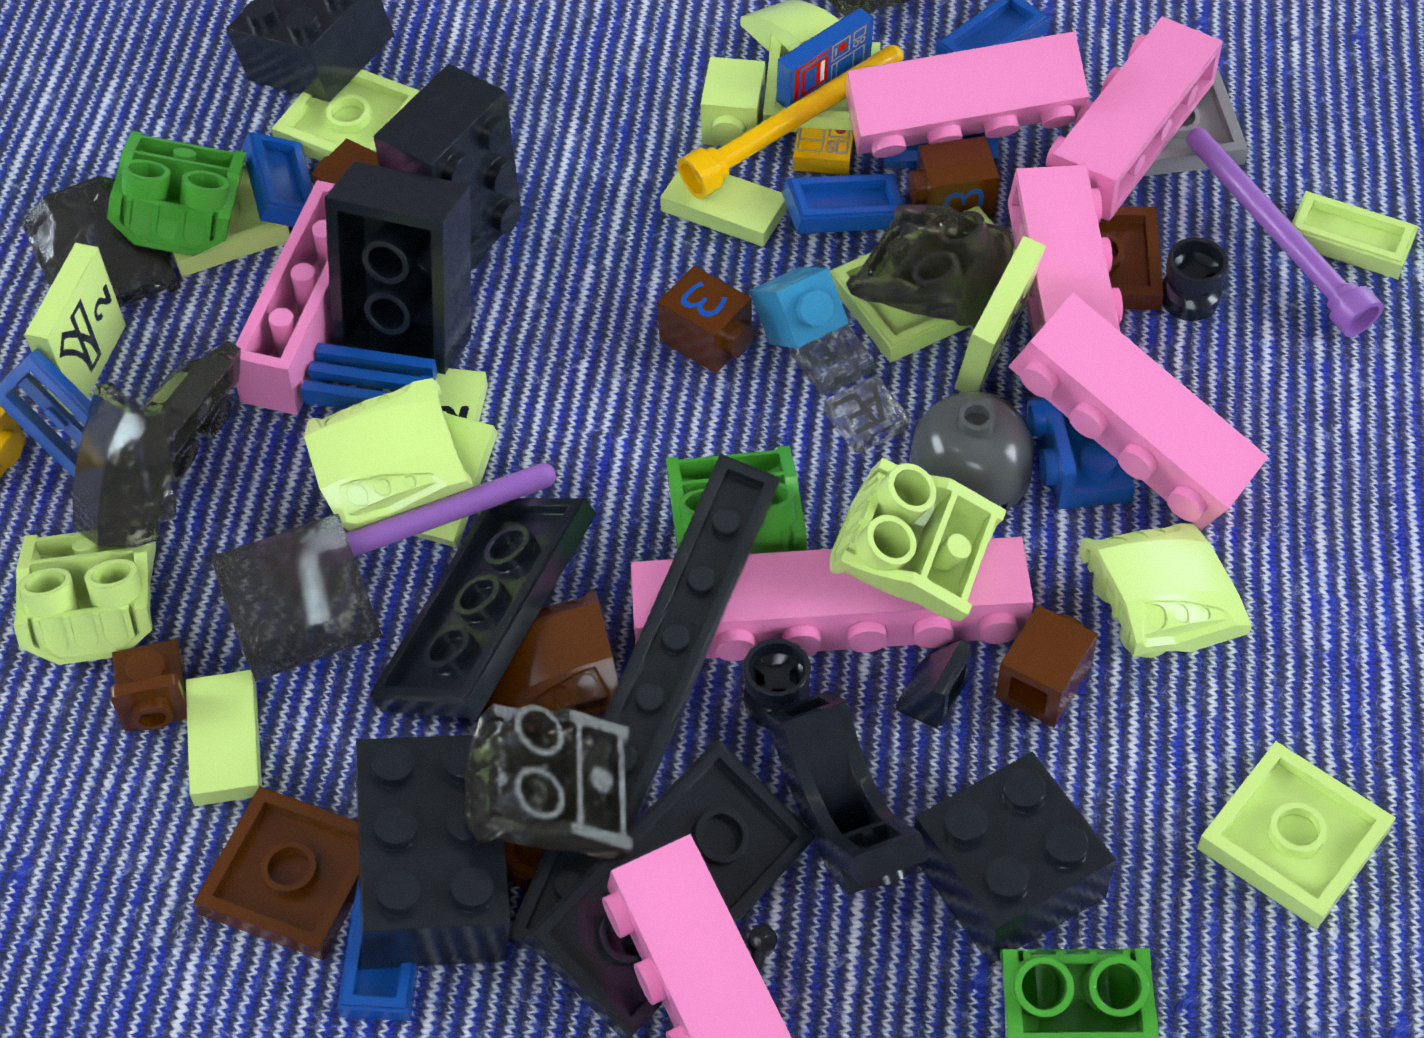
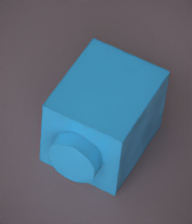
M798 267L749 290L770 345L800 348L849 324L828 268Z

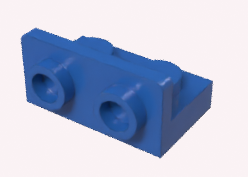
M1037 396L1036 399L1028 400V425L1032 436H1040L1043 448L1039 450L1041 481L1043 486L1052 485L1058 510L1130 503L1133 501L1135 492L1133 477L1121 468L1118 460L1094 439L1087 438L1076 431L1071 425L1069 418L1045 398Z

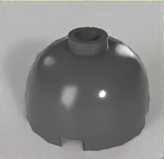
M978 391L955 393L934 404L918 422L913 436L909 464L923 468L929 475L951 478L998 506L1007 503V509L1020 501L1030 487L1035 457L1034 439L1027 421L1010 402L991 393Z

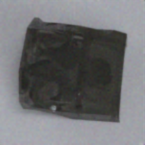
M97 176L45 195L21 222L49 288L57 277L74 244L80 243L99 248L119 307L166 289L169 292L181 289L165 251L134 245L107 219L109 197L115 182L114 178Z
M898 204L893 212L895 218L856 276L851 275L846 282L850 294L866 302L882 303L912 314L954 320L959 326L977 324L1013 256L1014 243L1008 227L986 223L984 217L975 211L960 213L949 206Z
M226 341L182 363L169 373L126 427L125 436L127 439L123 443L127 475L145 486L154 478L155 473L172 483H176L185 475L196 458L200 447V441L192 437V435L198 432L208 439L213 438L224 426L232 412L235 397L227 392L233 389L239 381L241 348Z
M112 382L98 385L95 388L90 403L75 467L72 495L73 528L97 546L136 548L159 541V523L174 519L176 516L175 496L169 483L173 475L163 413L159 410L150 411L119 393L116 385Z
M339 514L313 521L238 548L211 555L220 589L255 681L382 637Z
M494 703L480 716L465 760L464 822L476 839L484 843L498 839L543 849L575 851L601 859H624L633 852V838L627 837L624 744L630 740L629 727L571 709L547 710L539 705H526L520 709Z

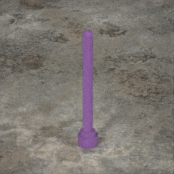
M1194 128L1188 133L1186 141L1191 150L1329 299L1327 302V307L1331 311L1329 318L1346 337H1354L1368 329L1379 318L1384 309V304L1367 286L1359 287L1355 282L1346 283L1205 129Z
M539 463L299 550L295 544L283 548L281 543L255 552L263 581L273 600L298 591L297 584L308 581V573L548 488L555 482L556 472L550 464Z

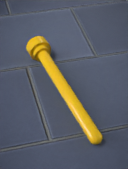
M889 45L849 70L901 62L904 59V53L899 46ZM849 70L721 148L709 147L704 149L698 147L680 158L677 162V168L686 188L696 198L704 199L723 187L724 179L729 176V169L845 99V86Z

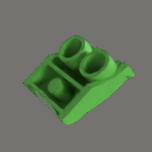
M131 131L121 153L115 182L109 197L107 219L136 246L191 256L204 252L227 239L234 202L243 176L246 152L237 150L235 152L145 136L142 132Z
M790 446L777 447V450L725 455L781 478L779 488L750 554L806 551V527L801 506L798 478ZM719 456L678 460V457L666 458L677 550Z
M1150 948L1000 949L1005 1004V1038H1159Z

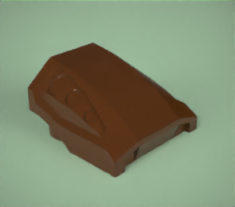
M594 589L588 590L582 598L541 608L484 707L489 734H496L498 753L558 741L579 728H591L602 722L618 686V680L600 603Z

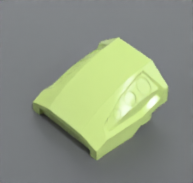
M433 378L414 381L394 392L367 399L324 419L312 418L308 420L304 439L319 489L339 524L349 532L474 487L471 477L464 471L456 453L438 396L442 392L439 384Z
M882 458L870 470L850 504L830 553V571L834 574L845 572L892 596L921 605L941 617L962 621L969 615L972 607L968 599L987 545L996 526L1003 521L1007 510L951 478L929 475L923 468L909 463L897 465Z
M152 519L139 521L137 525L38 537V535L24 536L16 567V611L13 625L19 648L57 665L113 658L112 652L134 648L152 631L150 584L156 552L155 529Z
M1179 523L1166 528L1140 530L1098 541L1090 538L1081 539L1079 556L1084 564L1088 563L1087 568L1089 572L1094 573V591L1100 599L1111 605L1114 619L1118 618L1121 624L1120 640L1132 657L1153 658L1162 655L1166 651L1190 653L1250 633L1252 625L1239 593L1210 542L1195 524Z

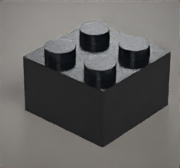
M253 0L245 6L243 12L226 28L248 81L297 94L305 92L312 95V98L331 102L394 36L381 0Z
M1033 751L915 816L914 829L921 833L929 859L919 863L918 866L989 965L1001 959L1000 949H1019L1106 898L1116 858Z

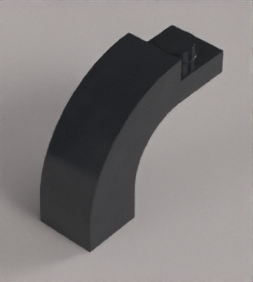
M826 691L765 713L780 763L806 827L816 836L813 842L822 860L836 882L848 895L870 887L885 886L898 882L914 871V865L929 860L921 833L897 818L880 795L864 759L846 700Z

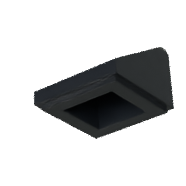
M959 640L925 657L917 666L897 701L896 709L900 713L938 729L939 725L942 726L968 680L972 651L970 643Z

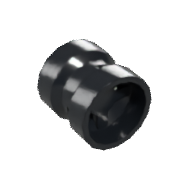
M1199 237L1182 239L1172 246L1167 258L1166 276L1162 282L1164 295L1162 305L1172 316L1186 321H1198L1206 319L1215 313L1222 294L1221 285L1228 269V256L1221 246L1214 241Z
M786 639L762 641L750 649L744 659V706L748 716L761 727L770 730L766 712L810 697L811 663L807 653L798 644Z

